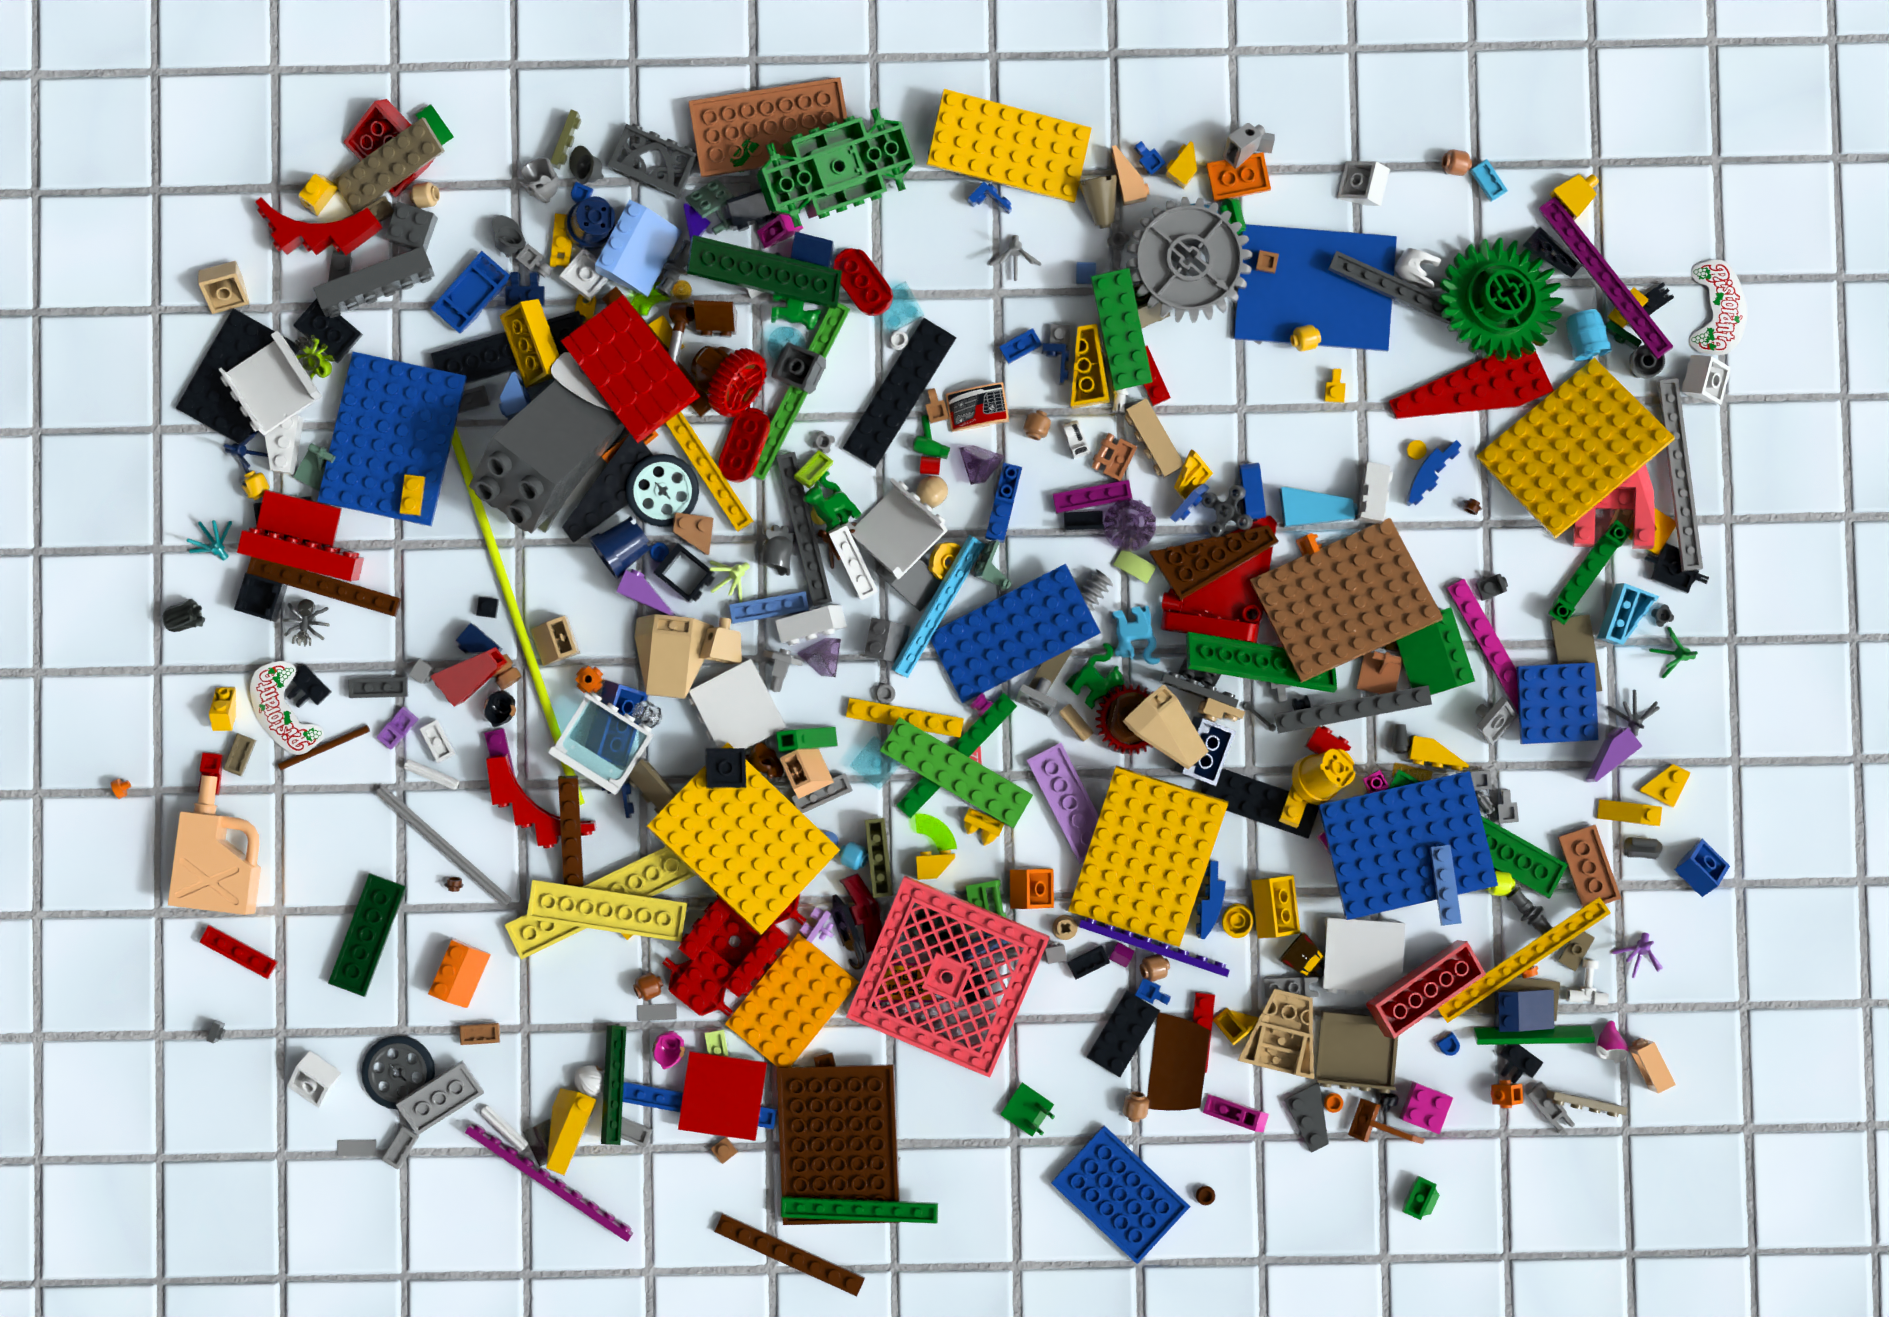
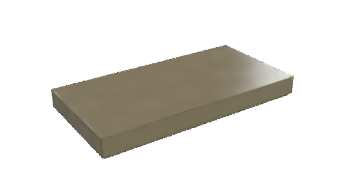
M1590 614L1570 617L1565 625L1557 620H1551L1550 624L1557 664L1595 663L1596 692L1603 691Z
M1515 977L1498 989H1554V1021L1557 1020L1560 982ZM1494 992L1478 1002V1013L1495 1014Z

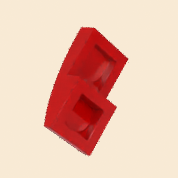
M202 753L201 777L202 775L217 777L215 795L219 796L223 755ZM200 777V783H199L198 793H199V791H200L201 777Z

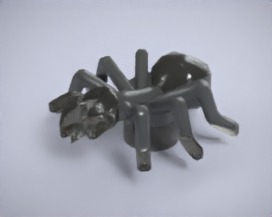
M303 599L297 606V612L291 603L287 604L290 611L297 616V619L283 618L282 621L299 623V625L289 628L284 633V636H288L292 631L300 629L297 635L292 637V644H295V638H297L298 646H301L303 642L304 647H306L308 640L309 646H311L312 639L307 630L321 640L325 639V637L317 633L310 626H330L329 623L316 621L315 617L329 610L328 607L315 611L314 602L309 599Z

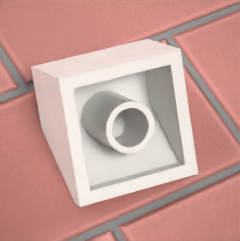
M1346 161L1337 198L1365 206H1381L1390 169L1376 161Z
M1691 355L1687 365L1686 377L1682 384V392L1690 397L1721 405L1731 368L1712 356Z
M309 1051L296 1066L287 1087L317 1108H320L338 1082L341 1072L335 1066L324 1061L319 1055Z

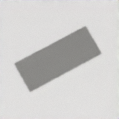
M676 1004L637 1005L638 1021L677 1019Z
M337 1140V1156H376V1140Z

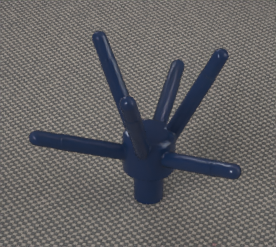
M259 430L252 432L239 444L234 443L232 446L228 444L223 445L226 453H231L232 456L239 458L246 474L250 472L248 469L250 464L244 458L246 454L268 457V453L246 449L245 445L256 436Z

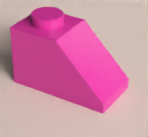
M780 214L759 229L757 233L766 249L794 236L795 231L799 232L803 229V226L794 228L791 217Z

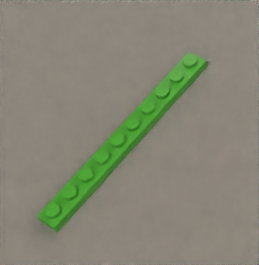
M838 303L836 309L829 308L808 350L820 354L826 359L851 309ZM789 386L770 424L769 435L752 476L762 481L765 480L808 393Z

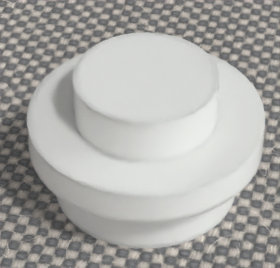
M895 331L890 335L889 343L893 349L902 350L908 343V336L903 331Z

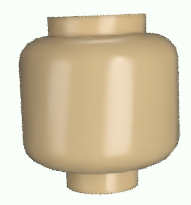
M431 182L415 184L409 197L410 201L417 208L423 209L434 207L440 199V193L437 186H434Z

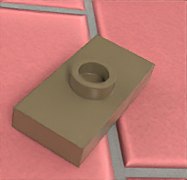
M237 733L223 770L243 776L257 740Z
M1584 931L1570 940L1559 957L1558 962L1576 971L1595 937Z

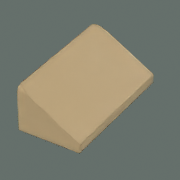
M1068 704L1059 711V715L1082 742L1094 733L1071 704Z

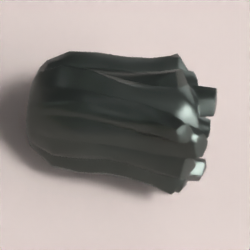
M189 599L182 604L167 608L163 612L162 621L167 630L180 632L189 628H196L197 626L202 627L205 617L200 612L202 610L201 605H198L193 599Z

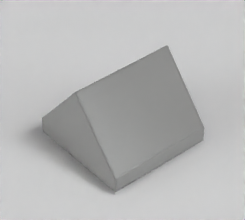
M1265 133L1256 151L1272 153L1275 134Z

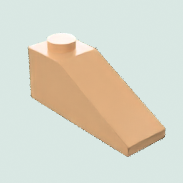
M1116 145L1112 146L1111 153L1123 206L1146 201L1147 195H1150L1148 184H1144L1141 175Z

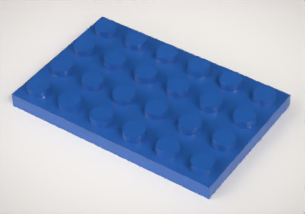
M1105 1125L1051 1182L1136 1264L1147 1255L1191 1207Z

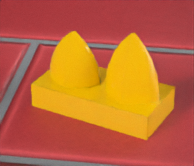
M970 807L963 820L967 834H972L979 830V828L982 829L981 839L984 846L993 842L997 836L999 837L1005 824Z

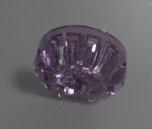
M1127 498L1125 501L1118 500L1109 507L1104 517L1103 531L1108 542L1115 548L1126 552L1137 551L1144 548L1152 540L1156 530V517L1153 515L1151 507H1147L1142 500L1137 501L1132 500V498ZM1133 509L1138 511L1139 514H1128L1125 510ZM1140 516H1143L1144 519L1143 529L1139 527ZM1117 519L1121 521L1120 529L1117 524ZM1127 522H1129V523L1133 522V523H1134L1133 526H1131V525H1130V526H1127V525H1126Z

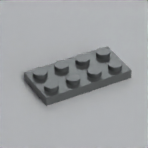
M1170 671L1161 677L1160 683L1204 699L1211 698L1229 706L1237 707L1239 700L1235 699L1236 695L1226 691L1222 694L1216 692L1217 688L1209 685L1201 687L1198 685V681L1187 678L1186 681L1179 679V674Z

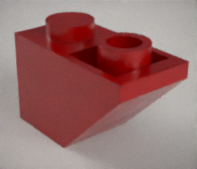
M1324 725L1322 727L1317 726L1304 747L1315 754H1321L1330 749H1341L1344 751L1351 749V746L1348 745V740L1341 736L1338 738L1331 734L1333 731Z

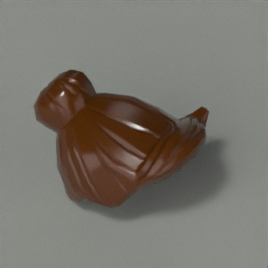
M757 743L750 754H745V759L757 771L767 773L770 779L772 777H782L784 768L775 750L768 748L763 743Z

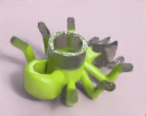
M306 333L304 334L305 337H298V340H295L294 346L306 354H300L296 357L298 359L304 358L303 368L313 371L309 376L311 380L316 374L320 378L329 376L332 372L330 362H334V358L332 355H321L327 349L326 344H323L321 349L315 352L319 339L315 338L314 335H311L310 338Z

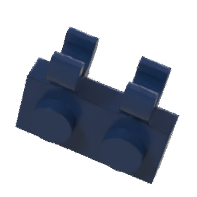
M511 272V286H505V305L515 306L523 301L539 299L541 306H545V287L539 286V273L530 272L531 286H520V273Z

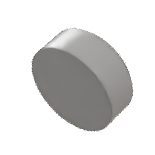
M883 684L878 687L876 696L880 702L887 704L895 699L896 692L891 685Z

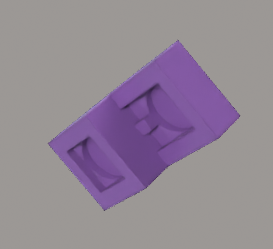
M404 706L391 722L386 724L376 738L392 750L419 718Z

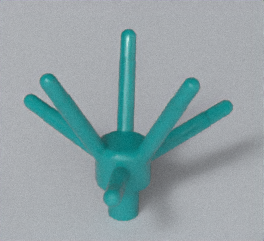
M199 521L198 525L211 543L206 545L188 538L187 542L202 547L190 549L189 553L211 551L223 561L226 560L229 556L224 551L225 546L223 542L232 525V521L228 522L221 538H219L216 521H212L215 540L202 522Z

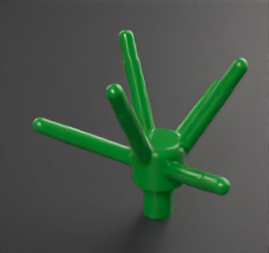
M1667 627L1678 648L1675 651L1649 649L1650 652L1674 655L1676 658L1666 665L1668 669L1662 675L1663 679L1667 677L1680 661L1694 660L1698 654L1697 651H1690L1689 648L1683 647L1671 627Z

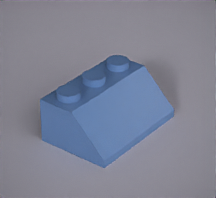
M516 372L511 373L500 396L501 403L499 408L502 415L508 418V420L515 417L531 402L523 379Z

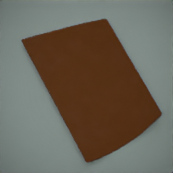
M1163 1013L1158 1014L1147 1095L1149 1109L1181 1111L1201 1107L1210 1030L1180 1017Z

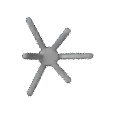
M1013 235L1012 241L1009 243V249L990 262L989 265L993 266L997 262L1002 264L1009 255L1013 256L1014 281H1017L1018 256L1022 254L1030 264L1034 262L1041 266L1042 263L1022 249L1019 236Z

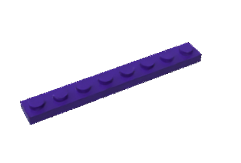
M1088 917L1085 920L1080 919L1078 925L1080 928L1228 977L1230 970L1226 968L1227 964L1218 961L1212 964L1207 962L1208 958L1200 955H1197L1196 958L1188 956L1189 952L1178 948L1176 952L1171 950V946L1160 942L1159 945L1151 943L1152 939L1141 936L1138 939L1133 937L1134 933L1126 930H1122V933L1114 931L1115 927L1104 923L1102 927L1096 924L1097 920Z

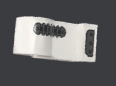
M1078 420L1062 425L1073 459L1090 454L1091 450Z

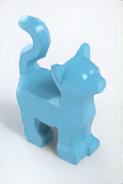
M1138 606L1131 608V612L1135 615L1136 620L1128 623L1122 610L1111 613L1112 618L1117 621L1116 635L1119 643L1114 650L1115 655L1122 658L1130 657L1133 660L1134 648L1131 641L1146 639L1149 644L1144 649L1143 658L1148 664H1158L1160 658L1151 657V653L1156 648V639L1151 627L1149 607L1140 608Z

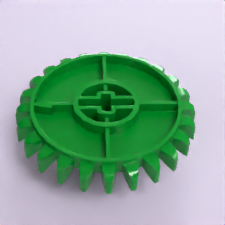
M1498 238L1495 241L1492 250L1489 249L1487 239H1483L1479 244L1478 254L1473 245L1470 244L1465 250L1466 259L1458 253L1453 260L1456 268L1450 264L1446 267L1445 274L1450 280L1443 278L1440 282L1441 289L1447 292L1439 296V302L1447 307L1441 312L1443 318H1450L1451 321L1447 329L1450 332L1457 331L1459 335L1456 341L1459 344L1464 341L1469 343L1468 351L1473 353L1477 349L1482 350V357L1486 359L1492 353H1495L1498 361H1504L1507 358V353H1509L1513 360H1517L1522 357L1521 350L1527 355L1533 354L1536 351L1533 344L1543 346L1548 342L1542 334L1551 335L1557 330L1556 327L1547 322H1555L1562 317L1561 313L1550 310L1559 306L1564 301L1563 298L1550 297L1551 294L1560 288L1561 283L1546 284V281L1554 273V268L1540 273L1538 269L1544 260L1539 257L1533 262H1529L1528 259L1531 251L1528 249L1517 255V240H1514L1506 251H1503L1502 238Z

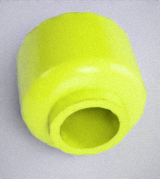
M1495 871L1498 886L1486 888V890L1493 896H1508L1511 890L1515 888V879L1512 878L1510 873Z

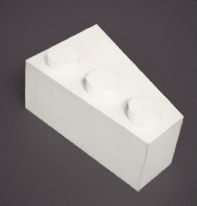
M1371 462L1365 464L1358 503V515H1356L1355 521L1380 524L1385 520L1386 502H1388L1390 493L1388 484L1391 483L1393 471H1390L1391 466Z
M828 605L775 620L781 643H788V646L800 643V639L805 638L808 641L816 639L817 635L823 634L826 636L835 633V630L847 628L842 605Z

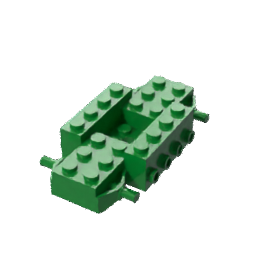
M878 108L870 110L874 124L867 131L862 117L855 119L854 116L843 119L844 123L838 125L836 121L827 124V129L820 131L818 127L808 131L809 135L802 136V133L792 136L791 141L783 144L786 156L776 153L774 143L766 145L770 157L756 175L769 212L789 215L794 228L802 225L798 214H800V210L805 207L809 219L816 216L821 219L830 216V211L836 210L839 213L847 210V205L853 204L856 207L864 204L865 199L870 198L873 201L882 198L881 193L887 192L883 178L893 179L896 182L898 192L905 190L902 178L916 162L902 122L884 120V118H881ZM836 161L840 162L843 166L841 172L836 171L834 168Z

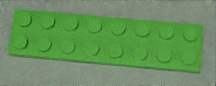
M898 717L879 750L1012 828L1016 826L1033 794L900 717Z

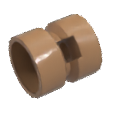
M507 654L502 656L508 663L492 676L497 678L495 682L501 690L510 687L522 678L518 669L512 667L513 662Z

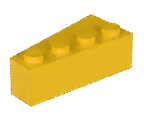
M1097 324L1077 327L1070 404L1072 409L1110 403L1099 327Z

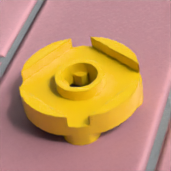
M950 542L936 544L930 555L929 571L937 579L943 580L961 547ZM947 557H949L948 560L951 561L950 565H945V560L947 559Z

